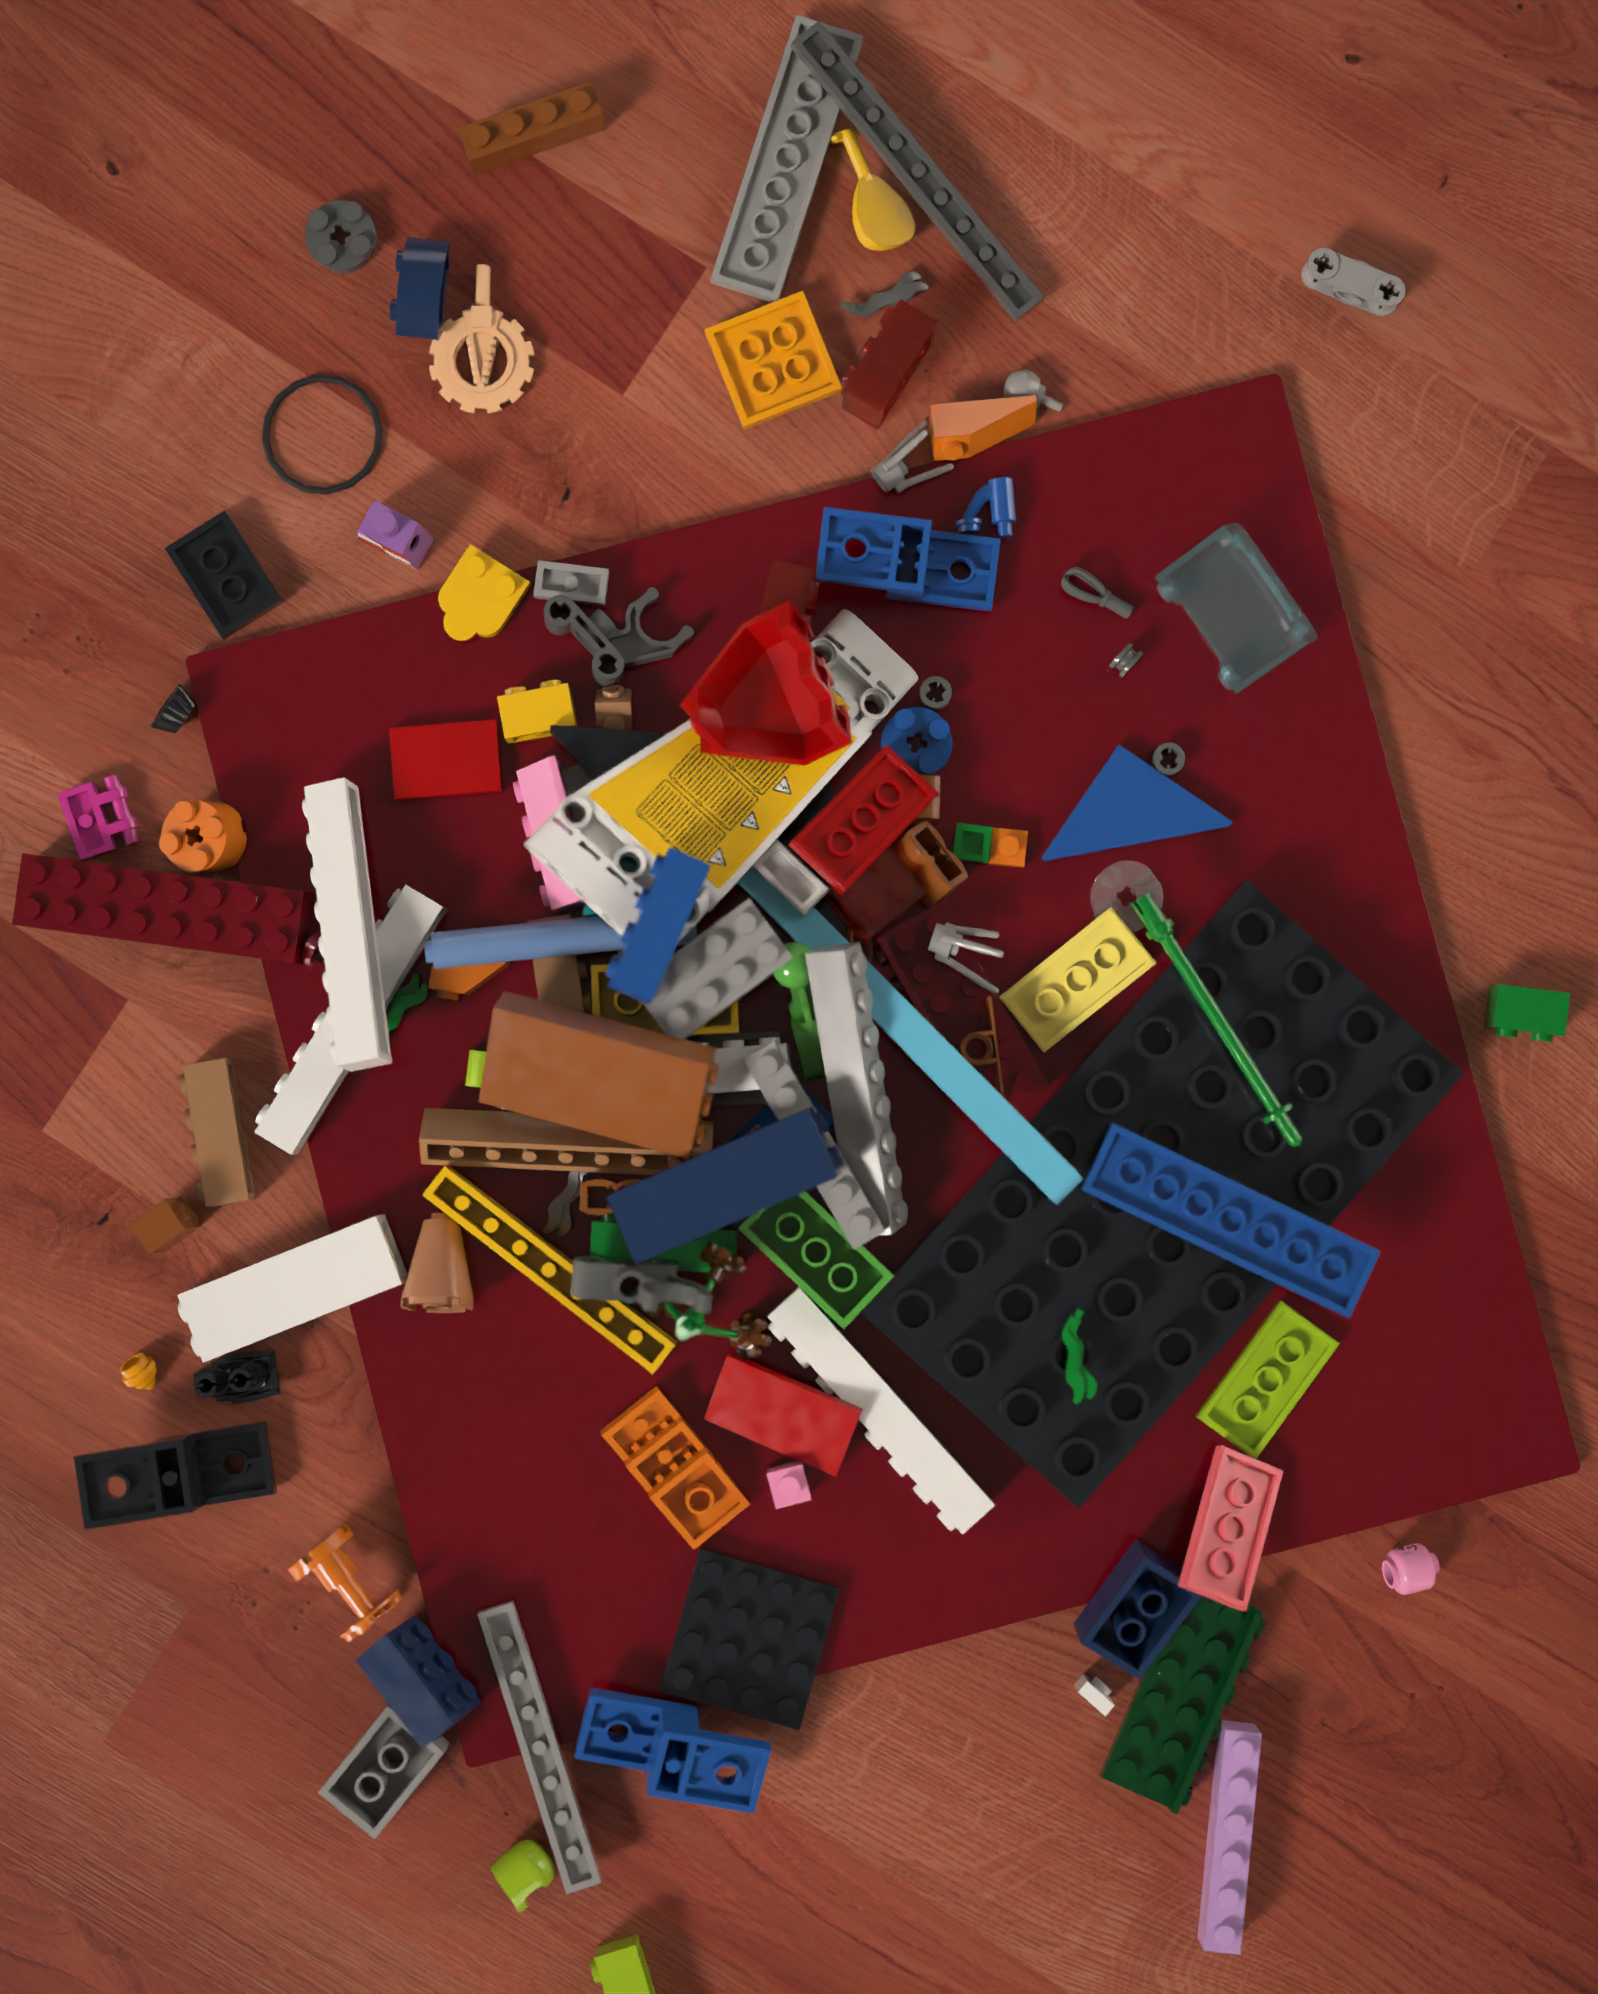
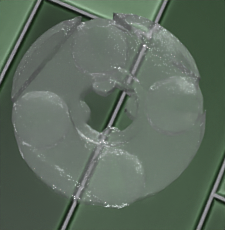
M1119 861L1106 867L1095 878L1090 891V903L1095 918H1098L1107 909L1112 907L1128 928L1135 932L1146 926L1135 909L1132 908L1131 904L1133 902H1129L1128 907L1122 906V901L1117 899V892H1123L1125 887L1131 888V894L1136 896V900L1151 892L1152 897L1161 909L1163 889L1156 876L1146 865L1136 861Z

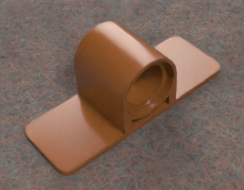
M987 996L985 1002L989 1031L974 1032L966 1035L958 1045V1053L971 1066L994 1064L997 1092L1004 1097L992 998ZM972 1039L981 1041L985 1048L983 1056L978 1060L970 1058L966 1053V1045Z

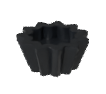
M178 684L153 719L150 727L171 733H177L179 728H181L195 706V703L182 685Z

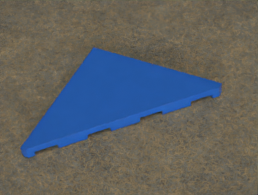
M1118 745L1041 859L1046 862L1102 850L1228 828L1232 821Z

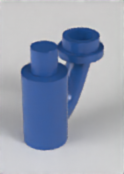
M1009 477L991 479L988 481V484L982 486L974 494L963 518L955 522L956 528L959 529V534L971 535L980 532L982 519L976 517L983 505L990 501L992 525H997L998 537L1009 538L1013 536L1012 524L1017 522L1013 479Z

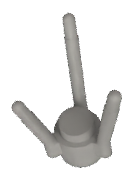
M926 420L921 421L882 461L871 469L874 479L885 492L894 488L899 494L912 485L953 470L954 465L949 463L905 479L904 476L908 473V469L902 459L928 436V430H923L927 426Z
M946 922V925L936 923L928 947L929 951L936 953L934 960L947 964L982 988L995 995L998 994V988L949 957V954L956 956L960 946L1001 958L1004 956V952L962 939L963 935L998 938L1000 936L999 932L957 926Z

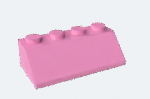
M556 756L545 758L516 771L519 781L513 782V788L517 802H524L527 815L521 818L526 837H530L561 805L562 801L568 797L562 774V766ZM566 808L564 810L565 817L570 822L575 823L572 808ZM531 854L535 872L542 871L545 885L539 886L544 907L551 906V910L554 913L587 905Z

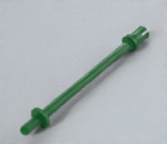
M1151 892L1133 902L1131 906L1149 931L1146 935L1150 940L1154 939L1161 943L1266 1107L1269 1114L1263 1119L1265 1124L1274 1120L1287 1142L1293 1147L1299 1146L1302 1143V1137L1286 1113L1293 1108L1292 1104H1280L1172 935L1174 930L1172 926L1175 925L1172 919L1167 920L1152 897Z

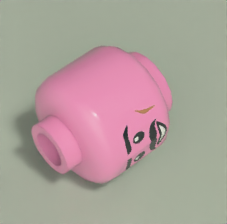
M1420 1543L1391 1549L1386 1556V1560L1382 1563V1573L1386 1584L1401 1595L1431 1589L1436 1582V1574H1439L1440 1571L1436 1555L1430 1553Z

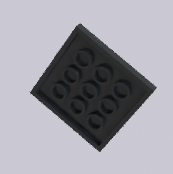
M700 1547L660 1690L800 1730L839 1587Z

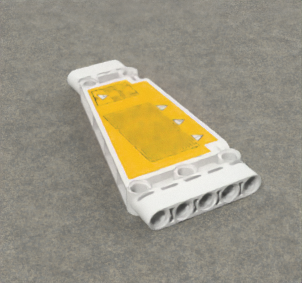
M843 609L810 644L814 652H820L826 658L827 667L835 685L831 686L837 706L845 705L850 717L852 744L806 766L700 753V736L694 732L690 720L565 798L561 805L524 844L537 860L621 936L628 921L636 922L640 910L635 908V904L643 887L650 889L655 876L649 874L658 853L664 856L665 852L671 847L711 865L691 910V921L685 924L678 941L679 943L707 911L710 912L869 738L872 734L871 731L918 681V676L910 665L856 615ZM870 700L875 702L879 713L876 715L869 713L865 709L864 701ZM568 807H576L581 811L583 820L578 823L570 822L565 817L564 810ZM625 856L631 857L637 864V871L633 873L623 871L620 867L619 859Z

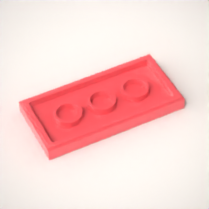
M1216 1446L1178 1583L1179 1587L1237 1610L1247 1611L1283 1470L1225 1446Z

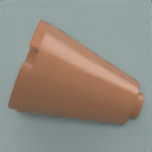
M432 1213L431 1219L423 1221L401 1297V1308L416 1311V1304L423 1305L422 1308L427 1309V1313L466 1312V1309L474 1310V1299L461 1227L459 1223L446 1213Z

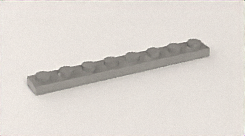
M514 1600L481 1610L477 1613L565 1892L569 1894L600 1884L602 1882L601 1873Z

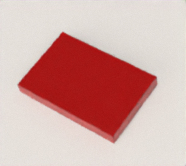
M496 719L389 728L394 799L396 801L503 792Z

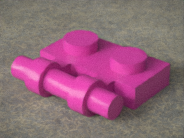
M118 775L104 778L108 791L98 794L93 782L57 793L80 861L85 862L116 851L117 847L113 837L119 834H123L126 846L140 843L136 831L139 825L136 817L131 816L126 801L129 796L126 787H121ZM113 804L118 821L108 824L103 806Z

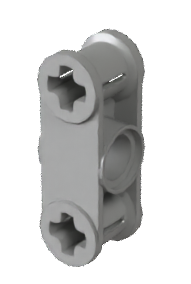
M1320 248L1312 252L1301 272L1302 281L1310 289L1329 295L1344 304L1366 310L1376 316H1388L1394 312L1405 296V285L1399 277L1376 269L1364 261L1349 258L1328 248ZM1318 265L1324 267L1323 274L1317 272ZM1383 291H1386L1387 293H1389V294H1388V299H1389V300H1385V299L1383 298V296H1384V292H1383Z

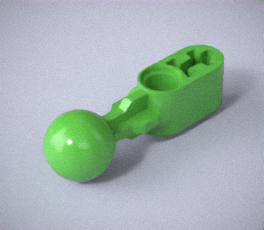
M791 942L784 946L793 958L775 971L773 975L781 985L790 988L792 1001L789 1004L790 1022L805 1080L807 1081L826 1076L805 953L812 949L803 943Z

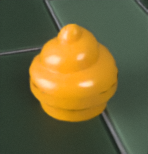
M142 1352L130 1357L119 1369L123 1375L122 1381L127 1387L152 1390L156 1382L155 1375L157 1370L155 1361L151 1357H146Z

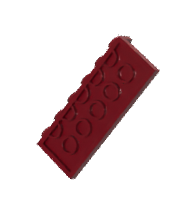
M943 900L889 931L876 936L874 940L877 945L873 947V952L882 967L888 964L895 975L890 979L893 987L902 996H907L910 1004L957 1052L961 1039L966 1035L974 1032L989 1031L985 998L991 996L1004 1091L1003 1098L1012 1107L1050 1087L998 995L982 988L947 964L934 960L936 953L928 950L936 923L946 925V922L957 925ZM959 946L956 956L949 954V957L990 983L972 950ZM977 1039L968 1041L966 1045L967 1055L976 1060L983 1056L985 1048L981 1041ZM994 1064L972 1066L997 1091Z

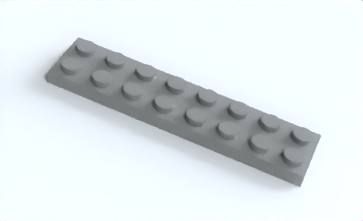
M799 15L795 17L710 278L711 284L771 303L780 299L830 145V138L841 108L791 48V44L796 38L818 22ZM822 23L853 63L856 64L863 43V35Z

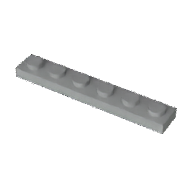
M776 1040L743 1059L778 1121L811 1106L814 1112L817 1113ZM824 1133L829 1146L835 1145L837 1147L830 1133ZM838 1149L844 1166L839 1167L841 1175L817 1186L854 1250L882 1234L886 1229Z

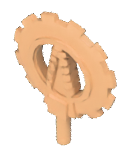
M480 264L476 266V306H471V309L462 311L463 317L453 322L449 318L442 325V335L438 341L433 339L429 354L434 355V365L429 366L432 380H439L443 387L439 393L449 403L454 399L462 404L460 410L475 414V409H487V414L502 411L500 405L509 400L514 404L524 394L520 389L525 381L531 382L534 368L529 367V357L534 356V350L531 341L525 342L521 335L525 331L524 328L515 319L511 323L502 318L503 312L495 310L490 306V266ZM465 342H467L474 385L462 379L457 370V354ZM499 342L506 351L508 362L501 378L489 385L496 348Z

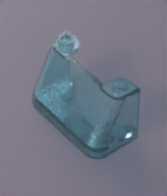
M1236 522L1223 525L1155 576L1159 582L1157 589L1163 599L1168 603L1173 601L1176 604H1182L1222 661L1219 664L1221 671L1218 673V677L1226 689L1229 691L1233 689L1236 694L1318 639L1313 626L1252 538Z

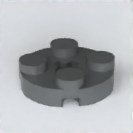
M346 200L327 202L308 215L305 242L312 258L319 265L337 274H348L363 268L367 264V259L377 246V231L369 214L357 202H348ZM340 229H343L344 232H350V236L345 238L346 244L339 245L337 240H332V236Z

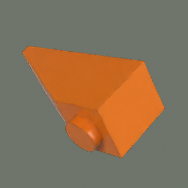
M1036 395L930 404V435L934 461L970 458L1035 425Z

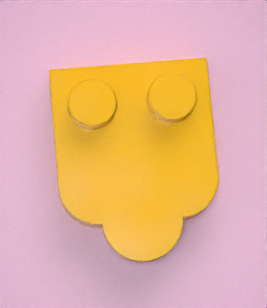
M470 544L438 595L439 605L445 613V631L451 638L457 641H467L476 634L482 637H493L499 634L530 588L531 583Z

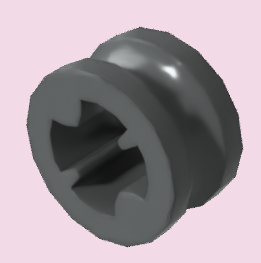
M1129 642L1109 667L1111 669L1117 668L1120 672L1119 676L1122 678L1141 658L1143 653L1141 651L1135 652L1133 644Z
M939 676L929 677L920 688V701L930 710L937 711L943 709L951 699L952 689L946 679ZM937 684V689L939 686L943 687L945 692L941 695L942 701L934 702L935 698L930 701L926 697L930 691V685Z
M1171 742L1160 745L1151 757L1152 767L1165 776H1173L1178 773L1185 763L1184 751L1180 746ZM1166 750L1167 754L1172 751L1176 755L1173 761L1176 765L1175 768L1170 769V765L1164 768L1160 764V761L1163 759L1162 751Z

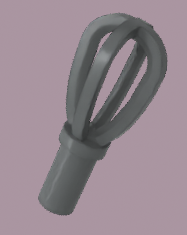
M1080 567L1068 569L1061 580L1062 588L1066 593L1080 600L1098 603L1101 607L1105 606L1125 619L1129 617L1134 608L1132 605L1111 594L1112 592L1108 589L1106 590L1096 577ZM1071 575L1079 577L1096 589L1100 596L1089 594L1073 586L1069 582V577Z

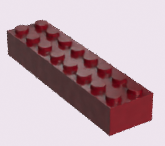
M22 853L12 925L303 965L302 955L309 935L314 894L299 890Z

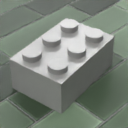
M387 1705L327 1779L318 1793L375 1839L444 1754L450 1742L443 1736H440L422 1749L395 1712Z

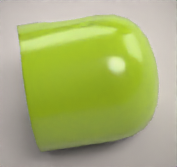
M527 1839L518 1842L490 1865L496 1880L519 1913L529 1906L526 1897L539 1887L546 1888L555 1876V1865L551 1856L541 1844L534 1840Z

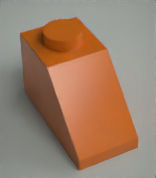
M510 961L434 969V962H432L428 988L437 990L438 998L458 1001L459 994L470 995L507 968Z

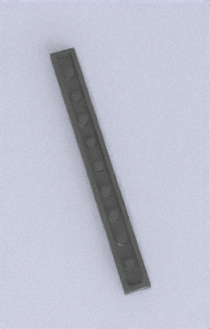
M820 21L816 22L796 38L791 44L793 51L1012 320L1016 323L1042 302L1044 296Z

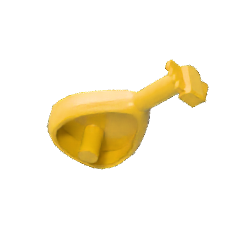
M852 129L833 133L830 143L832 145L844 143L859 179L854 192L852 206L853 225L858 240L865 248L874 251L891 250L902 246L912 239L915 233V221L909 207L884 180L871 173L857 140V137L862 135L859 131L854 132Z

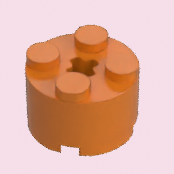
M187 800L178 802L165 818L159 839V847L169 860L182 870L214 873L230 868L240 860L246 847L247 837L246 832H243L240 822L242 819L239 813L230 805L216 801Z

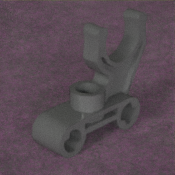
M653 587L648 588L642 597L629 604L625 617L626 628L623 630H618L611 619L600 609H597L587 617L567 596H553L546 602L544 607L545 626L551 633L560 636L572 632L592 654V677L601 687L618 685L623 678L624 668L673 657L684 644L693 639L694 633L690 626L685 625L676 637L668 641H657L651 639L643 632L640 627L641 614L646 608L657 603L659 598L658 590ZM554 611L560 614L566 611L570 616L566 620H563L561 617L553 619L551 614ZM602 663H613L614 673L605 674L601 672Z
M588 1255L575 1256L573 1260L570 1295L576 1298L620 1300L626 1303L638 1301L645 1311H657L658 1302H678L694 1306L699 1313H710L712 1293L708 1292L707 1287L677 1277L678 1263L673 1260L652 1258L647 1259L646 1262L635 1264L634 1261L606 1260L601 1257ZM628 1276L636 1277L632 1288L629 1290L620 1289V1284L624 1278Z

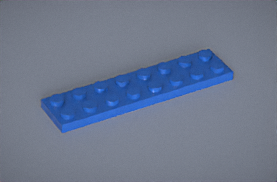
M1114 1123L1111 1124L1080 1189L1347 1318H1350L1381 1252Z

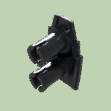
M250 1351L226 1354V1358L213 1361L210 1367L193 1374L196 1395L216 1398V1401H232L233 1404L281 1394L275 1351Z

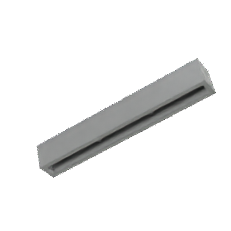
M860 942L822 945L805 953L837 1145L886 1229L880 1235H892L907 1224L908 1208L902 1197V1172L900 1167L897 1166L895 1155L896 1136L891 1131L889 1119L891 1107L889 1098L885 1095L883 1083L885 1069L879 1058L877 1046L879 1033L873 1022L871 1010L873 997L868 989L865 974L867 961L862 953Z

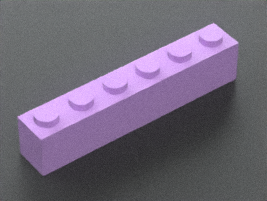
M1222 1720V1725L1216 1739L1197 1937L1204 1951L1241 1955L1262 1735L1254 1723Z

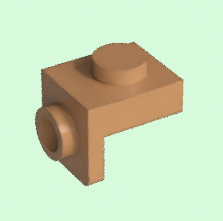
M608 685L596 690V728L633 731L631 688H624L621 685Z

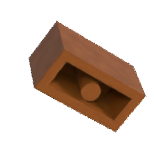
M181 1197L162 1200L128 1225L149 1255L169 1250L201 1227L197 1221L199 1217L197 1209L188 1199L183 1201Z

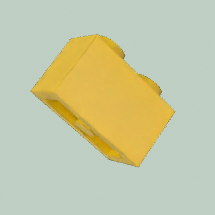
M561 680L542 682L539 689L528 691L523 686L506 689L505 695L497 696L504 737L508 744L552 736L550 733L551 725L578 727L571 689L568 683L561 684Z

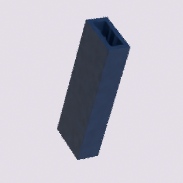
M811 1106L606 1196L635 1264L841 1175L839 1167L844 1166L837 1147L835 1145L830 1147L824 1133L829 1132V1129L820 1111L815 1113Z

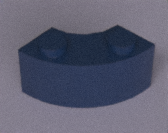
M407 237L404 250H397L395 265L396 271L399 272L397 299H392L390 303V320L396 321V335L438 340L441 327L444 324L445 297L450 276V242Z

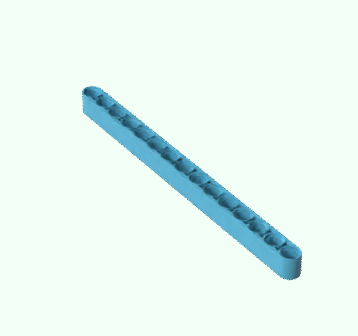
M752 866L738 880L737 884L795 942L803 943L812 950L822 945L849 943L814 907L803 916ZM867 961L865 974L868 989L873 997L871 1008L873 1021L1046 1196L1058 1205L1083 1180L1080 1174Z

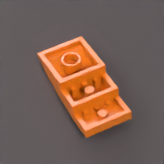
M655 1386L600 1430L603 1438L624 1461L626 1468L648 1492L649 1498L693 1550L750 1505L748 1499L658 1386Z

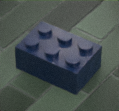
M1135 1539L1073 1625L1082 1645L1140 1679L1202 1595L1178 1586L1183 1569L1181 1566L1138 1539Z
M416 1616L385 1634L355 1660L422 1749L451 1729L482 1703L477 1697L474 1686L461 1676L454 1667L455 1664L452 1657L446 1651L441 1650L432 1638V1632L429 1627L419 1621Z

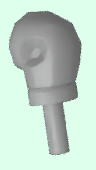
M1029 369L1013 371L1007 377L1003 387L1004 398L1036 395V410L1040 403L1059 412L1062 409L1063 403L1044 395L1046 386L1040 384L1039 377Z

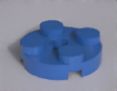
M911 707L899 710L887 722L882 732L881 749L887 744L919 775H933L942 769L952 751L953 742L949 724L939 714L927 708ZM915 734L922 735V741L927 743L926 748H919L918 753L912 752L911 745L906 743L907 738H914Z

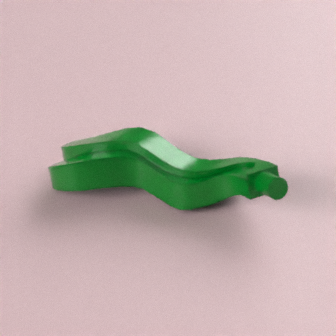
M414 973L410 983L396 991L389 1012L386 1015L388 1032L400 1025L405 1010L408 1007L418 1005L428 998L429 984L424 982L420 988L421 978L419 973Z
M1080 1308L1077 1309L1074 1315L1071 1314L1062 1331V1339L1068 1349L1065 1376L1067 1382L1074 1390L1073 1402L1075 1404L1080 1403L1085 1391H1087V1398L1091 1399L1097 1390L1095 1378L1082 1365L1084 1345L1076 1335L1077 1328L1081 1323L1080 1318L1084 1314V1311Z

